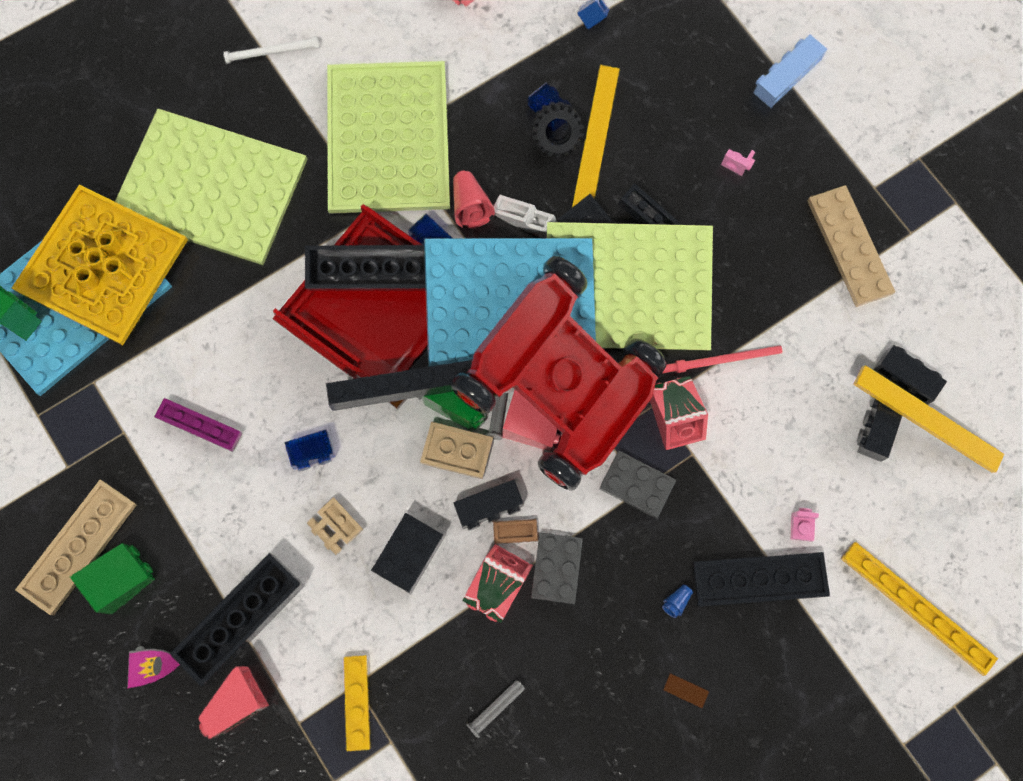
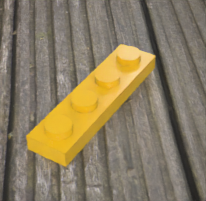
M367 655L344 657L347 751L370 750Z

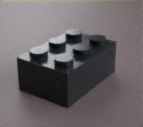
M405 512L371 571L407 593L412 594L445 538L444 534Z

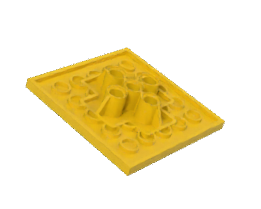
M79 184L11 289L123 345L188 239L186 236Z

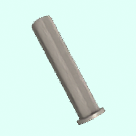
M507 393L502 394L501 397L495 396L496 405L492 410L489 433H486V436L493 437L494 440H501L503 438L500 434Z
M515 681L470 725L466 724L477 738H479L478 734L524 691V686L520 681Z

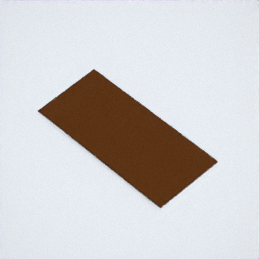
M671 673L663 689L700 708H703L709 691Z

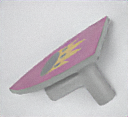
M139 646L135 651L129 652L127 687L132 688L157 681L174 671L179 664L168 651L145 649L143 646Z

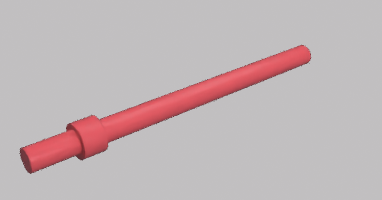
M779 345L685 361L684 359L677 360L675 363L667 364L663 373L675 371L681 373L686 372L687 369L782 354V347Z

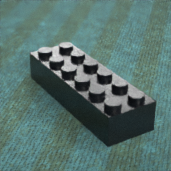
M424 245L305 246V289L309 291H426Z
M269 553L170 655L201 687L209 686L305 585L275 555Z

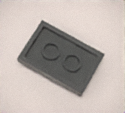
M618 451L599 490L657 519L676 480Z
M539 533L531 599L575 604L583 538Z

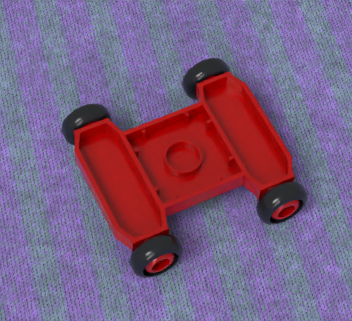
M553 256L543 265V277L527 285L476 349L471 369L466 374H457L452 379L450 386L452 391L464 403L483 414L491 412L495 407V396L501 397L503 393L512 387L562 432L558 447L552 453L545 452L538 460V468L560 487L573 491L581 483L580 474L587 475L588 472L605 462L651 400L655 383L658 379L657 376L663 373L667 362L662 353L653 345L642 339L634 338L626 343L623 350L625 356L622 361L617 363L570 316L576 299L587 288L585 275L570 261L562 257Z

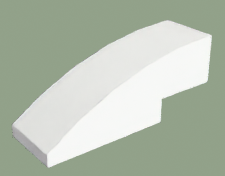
M499 195L494 204L495 216L541 238H546L547 222H557L554 215L536 210L535 205L503 195Z

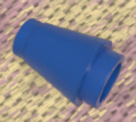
M683 584L664 600L663 610L673 618H676L678 615L681 616L693 591Z

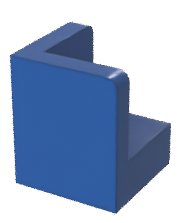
M588 0L579 7L577 14L589 29L607 17L609 8L603 0Z

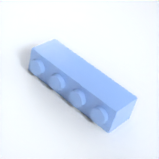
M811 34L805 40L800 39L792 52L790 50L787 51L782 57V61L779 64L776 62L769 69V73L766 76L762 75L755 83L757 87L754 94L770 108L823 59L827 48Z

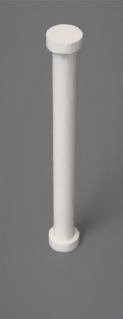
M313 36V39L232 53L226 51L224 52L226 64H229L234 60L309 47H315L316 49L319 48L317 36Z

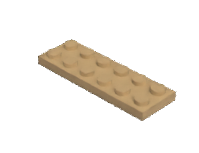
M846 185L809 197L807 202L855 307L893 295L896 291Z
M99 480L16 588V591L49 615H54L76 587L70 576L97 559L137 504L104 481Z

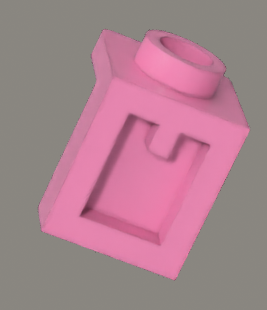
M729 149L721 165L742 176L744 171H749L755 160L752 157L755 152L752 150L746 159L740 153Z
M799 508V511L792 513L790 539L813 542L815 519L819 518V513H812V509Z

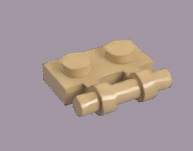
M334 497L317 512L323 518L319 523L314 518L307 522L308 526L312 529L311 532L315 536L318 535L325 543L326 549L331 550L335 555L342 551V548L337 544L339 540L342 539L348 545L363 531V528ZM327 525L336 532L332 537L324 530Z

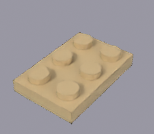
M431 422L420 464L483 479L493 437Z

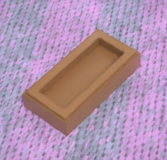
M536 519L493 522L494 544L538 542Z

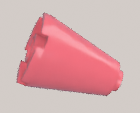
M458 172L453 178L455 221L462 228V225H468V228L480 227L490 221L489 217L491 215L494 216V206L471 172Z

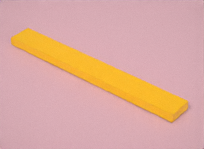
M600 65L572 208L589 194L595 198L619 68Z
M868 366L861 367L853 385L991 473L997 472L1004 453Z
M853 542L842 556V561L982 676L988 674L998 658L857 542Z

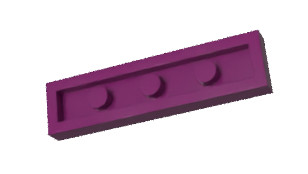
M166 398L163 399L154 416L158 420L231 452L235 449L242 435V432Z

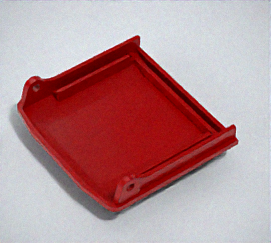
M364 204L360 206L362 211L360 215L334 244L422 245ZM304 280L280 310L276 308L273 310L275 316L272 319L352 379L409 370L428 346L426 291H309L305 289Z

